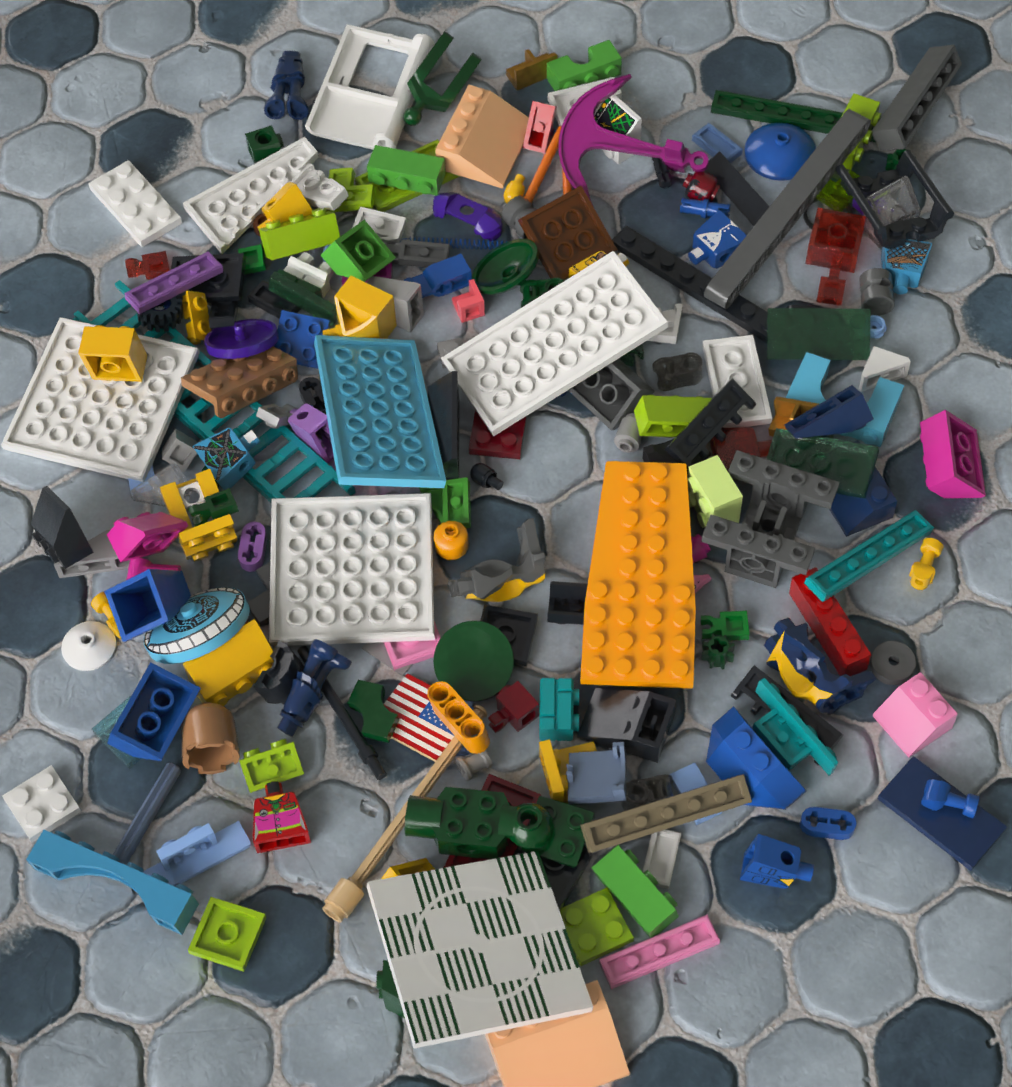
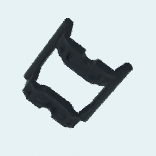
M906 150L902 154L896 169L879 172L875 179L869 176L852 178L843 164L838 165L835 169L841 178L840 184L848 196L851 195L874 228L873 234L881 246L890 249L904 246L907 239H914L917 242L934 239L943 233L948 219L954 216L953 210L910 150ZM915 174L934 201L930 218L916 217L884 226L867 200L894 194L906 183H909V179Z

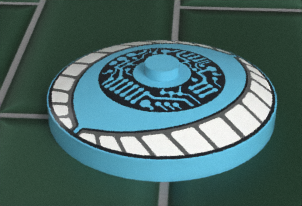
M219 587L191 595L171 621L146 632L144 646L150 657L159 663L176 664L196 659L222 646L237 634L248 619L250 613L249 604L244 594L235 588Z

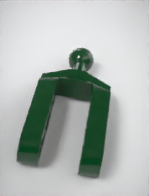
M446 31L443 32L407 83L416 101L415 106L406 109L403 116L404 121L410 126H416L421 122V112L424 109L445 112L482 60L472 52L442 96L426 85L423 81L454 39Z

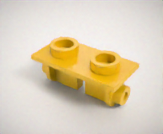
M186 291V295L182 296L184 319H191V322L185 324L187 340L193 345H198L201 343L200 340L204 341L205 336L212 331V328L209 327L205 293Z

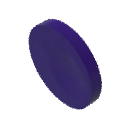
M245 319L236 321L234 326L213 329L205 336L204 342L209 355L221 359H237L253 356L270 349L278 342L279 335L277 326L271 321Z

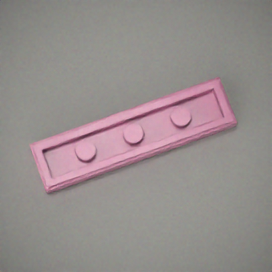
M705 915L599 959V964L610 988L614 989L720 944V939L708 915Z

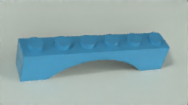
M43 830L26 859L35 870L57 880L92 875L120 881L139 894L148 914L158 925L183 935L199 905L192 895L194 892L190 888L182 884H178L177 887L168 884L169 881L165 877L157 873L149 876L143 873L144 870L134 863L128 862L127 865L119 862V858L109 852L104 851L101 855L95 852V848L88 843L79 841L76 844L70 841L71 838L58 830L54 834Z

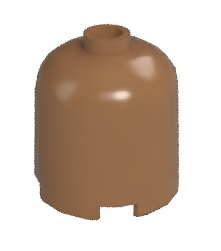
M210 702L192 707L181 726L182 762L185 768L189 769L190 766L197 768L198 774L225 772L226 766L232 762L237 764L240 757L236 724L231 711L223 705Z

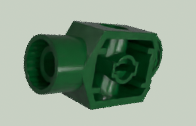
M445 787L437 798L410 795L405 816V836L434 839L439 854L481 859L500 858L508 846L507 838L517 846L536 848L544 844L551 837L554 829L553 818L549 811L539 804L531 802L510 806L503 792ZM527 819L536 821L533 826H525L522 823Z

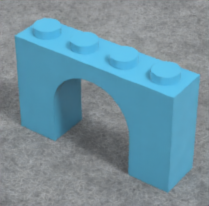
M806 352L786 398L817 404L824 402L825 398L821 393V389L828 376L831 360ZM879 377L872 396L867 402L874 419L868 422L862 429L840 435L861 440L868 445L881 447L901 401L904 385Z

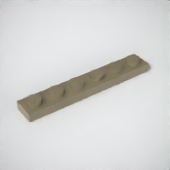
M744 774L580 824L588 853H593L751 803L752 800Z

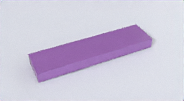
M208 251L126 292L125 300L141 314L222 273L223 266Z

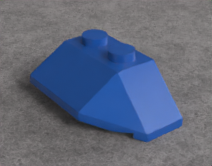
M734 706L712 725L706 762L721 780L744 774L752 800L751 803L745 804L746 806L786 810L806 792V789Z

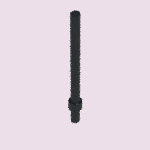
M301 646L297 652L304 664H306L309 649L307 646ZM326 678L321 691L358 748V755L362 762L368 764L377 780L383 779L387 773L377 759L378 754L372 745H368Z

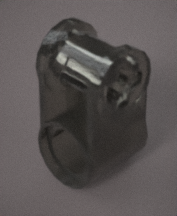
M690 352L672 357H662L654 361L652 369L657 373L658 389L670 391L675 388L698 384L702 379V358L698 354Z
M665 774L652 778L628 781L626 783V801H621L623 810H629L673 796L672 776ZM631 794H636L640 796L641 799L632 800L628 796Z

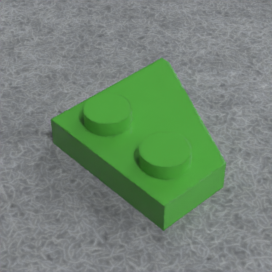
M468 477L446 480L445 488L419 487L421 493H431L432 511L440 523L449 520L457 521L466 528H471L470 481Z

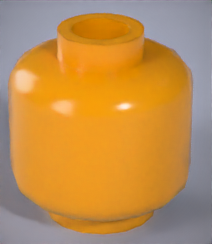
M449 520L437 526L434 531V547L441 558L456 560L466 554L469 548V537L467 529L462 523Z

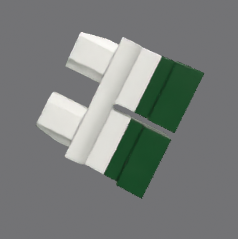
M303 252L298 258L291 256L287 267L283 271L279 269L274 274L275 286L302 301V304L316 309L331 289L329 281L334 271L327 262H322L318 268L314 267V258L306 252Z

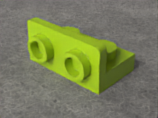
M285 738L270 743V750L260 752V749L256 748L243 753L244 759L239 760L250 793L265 788V785L270 782H283L304 774L294 742L287 743Z

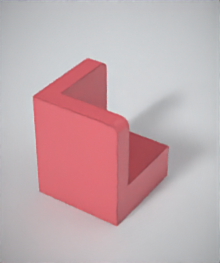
M474 279L469 280V292L452 297V304L461 323L485 316L484 299Z

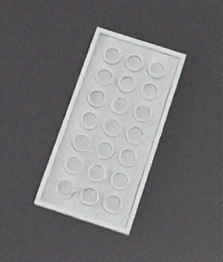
M612 251L446 354L441 360L449 372L457 371L459 387L489 431L495 436L662 332L669 325L619 257Z

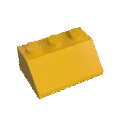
M253 619L222 646L201 657L186 661L183 665L189 682L201 688L197 697L202 703L210 702L225 706L237 694L247 692L256 683L261 672L269 670L273 666L274 660L270 657L273 650L258 623Z

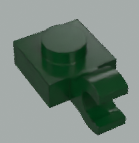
M230 488L204 497L205 503L192 505L188 508L191 517L199 515L192 518L195 527L206 523L211 516L214 520L239 512Z

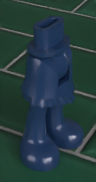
M284 51L282 57L278 59V65L270 87L274 93L264 106V112L270 119L276 120L284 116L285 93H289L287 111L290 117L302 120L308 115V105L300 97V88L304 85L305 77L302 67L303 62L298 51Z
M314 639L311 643L309 656L303 672L297 671V679H293L284 709L280 713V716L283 718L277 728L288 736L293 737L297 728H303L304 724L302 723L309 720L314 710L320 704V700L323 698L321 693L322 686L328 674L334 668L340 670L348 669L352 661L339 654L332 646Z

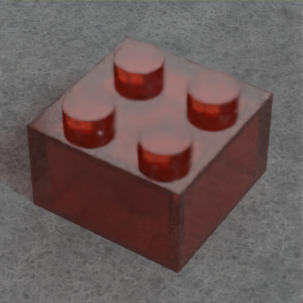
M818 207L805 264L855 273L867 217Z

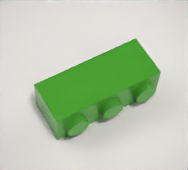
M375 145L367 164L368 181L401 190L437 195L446 175L445 158Z
M617 845L592 867V870L650 938L657 936L679 917L675 909L678 904L667 891L662 894L655 887L659 884L658 881L648 870L643 873L637 866L639 860L629 849L623 851Z

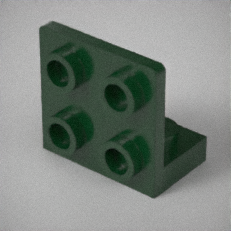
M539 795L536 804L543 806L549 811L553 818L554 829L551 837L544 844L536 848L522 847V851L526 853L538 851L542 858L576 868L585 845L580 824L595 820V813ZM531 819L529 826L535 825L536 821Z

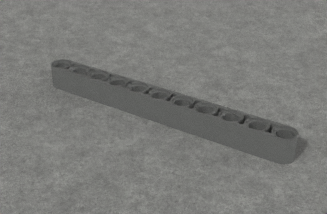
M850 109L843 114L712 278L705 289V298L725 309L731 306L836 173V167L844 163L865 136L871 124L870 119Z

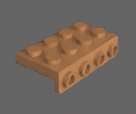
M273 346L262 353L249 357L213 360L210 364L195 369L181 377L182 387L214 404L215 415L219 418H224L296 382L298 379L297 359Z

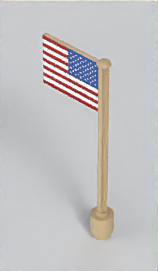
M407 673L386 700L384 706L392 713L397 714L400 719L391 739L435 762L412 794L413 796L426 797L463 745L435 714L427 696V691L431 685ZM469 705L481 720L487 717V711L484 707L480 705L471 707ZM407 802L353 876L348 877V879L340 878L324 900L323 911L335 921L341 923L344 918H348L364 897V893L361 890L363 888L362 884L405 826Z

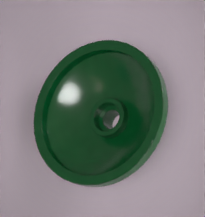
M516 239L490 251L480 260L472 273V279H474L480 293L497 295L520 286L536 268L539 259V249L531 240Z

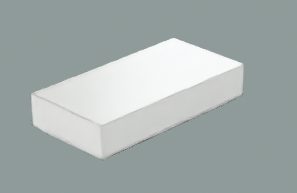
M666 829L651 834L643 873L648 870L658 881L657 887L665 889L670 887L682 834L680 832Z

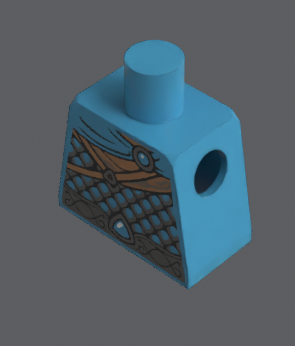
M907 239L904 246L890 249L882 247V269H886L891 273L894 293L902 295L907 293L908 287L916 288L919 286L929 259L932 243Z

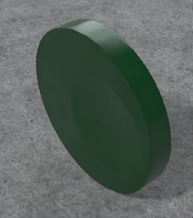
M466 621L453 626L440 638L434 652L433 663L439 682L443 681L450 684L464 701L480 702L496 696L509 683L514 671L515 659L509 640L498 628L482 621Z

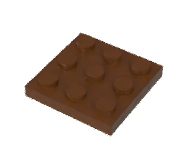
M582 185L518 220L528 240L533 241L539 249V259L550 279L561 278L565 280L569 278V268L599 251H603L606 254L617 251L615 244Z

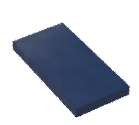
M913 756L882 790L877 799L971 871L1005 832L1007 826L979 805L974 818L964 816L962 814L963 809L943 806L941 809L933 811L924 807L921 801L924 796L926 781L930 779L947 781ZM947 782L951 786L952 793L966 798L965 794Z

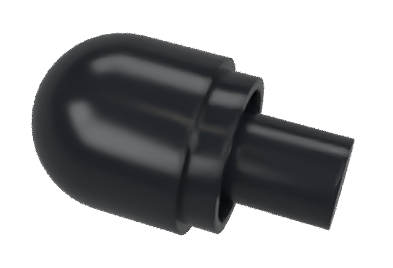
M477 463L470 470L471 479L480 486L486 488L492 486L496 490L502 488L504 482L497 478L495 470L488 465Z

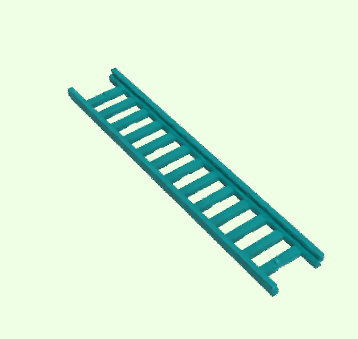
M120 280L115 283L116 288L124 295L131 290ZM123 297L92 321L86 318L79 310L73 314L75 316L73 320L106 326L129 309L131 305ZM137 313L119 327L138 328L141 322L138 321ZM170 326L169 331L164 332V328H161L160 332H156L155 328H153L152 331L149 330L143 335L158 339L163 334L168 333L173 338L169 342L195 347L175 328L172 329ZM199 350L200 354L196 362L199 361L204 366L210 364L212 361ZM185 388L174 416L203 441L215 435V430L242 409L224 418H219L215 415L206 423H203L197 416L213 404L201 398L187 409L180 402L193 392ZM258 401L249 405L255 412L244 420L241 425L233 429L238 438L251 429L253 430L264 421L256 417L258 408L262 406ZM286 426L270 428L258 438L261 443L248 451L253 458L281 435L289 441L273 457L266 460L258 468H251L243 476L271 504L272 499L286 498L282 493L315 466L319 467L324 473L294 498L315 497L333 481L339 485L336 470ZM297 451H301L307 457L273 485L265 479L267 475ZM339 485L350 496L356 493L353 485Z

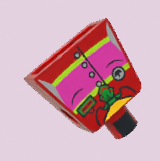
M281 782L266 784V797L254 800L253 843L257 854L311 843L308 828L295 793H283Z

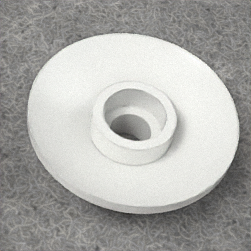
M87 621L71 628L65 635L61 646L62 655L65 661L77 670L91 671L107 664L116 651L115 635L107 625L101 622ZM91 639L88 644H83L84 641Z

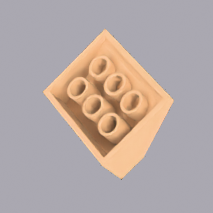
M468 85L436 147V157L445 158V172L503 189L522 150L529 117L492 91Z
M598 980L585 984L593 1004L592 1012L485 1034L503 1087H599L630 1075Z

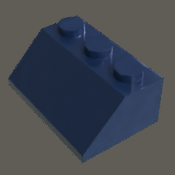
M859 440L834 449L809 472L840 482L832 507L829 510L846 537L893 518L897 499Z

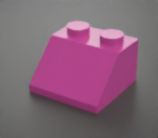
M145 512L135 518L122 517L114 522V527L106 535L119 561L124 562L164 552L179 536V533L188 527L186 521L164 512L153 514Z

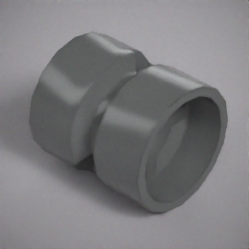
M516 196L506 204L501 218L512 229H516V233L522 239H528L518 220L537 210V208H534L524 196Z
M873 268L863 272L859 279L861 308L863 312L868 315L878 316L889 313L894 308L891 273L882 268Z

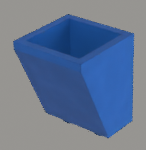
M148 569L104 591L123 642H127L171 621L191 597L183 571Z

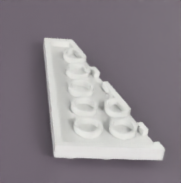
M303 137L183 202L184 209L218 251L223 254L253 224V220L263 213L262 207L309 162L313 164L318 159V152Z

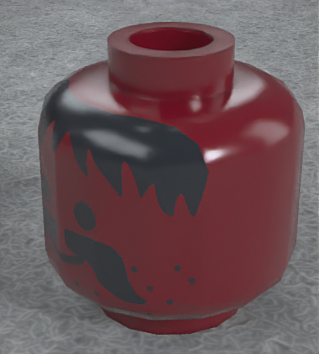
M705 171L694 172L693 175L688 173L683 183V187L686 188V198L700 201L709 199L712 202L720 187L717 184V177Z

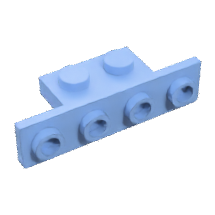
M239 821L216 833L213 832L209 823L204 826H196L187 835L177 840H169L160 849L156 850L161 862L143 871V873L149 876L157 873L165 877L169 881L168 884L176 887L178 884H182L251 847V842Z

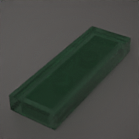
M274 271L270 276L268 290L315 317L330 320L329 325L331 326L337 321L336 306L277 271Z

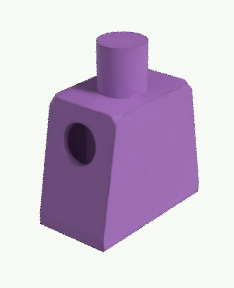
M308 403L299 409H292L289 412L292 415L289 417L288 422L295 435L325 462L329 463L334 458L327 415ZM316 434L321 435L322 440L319 437H317Z

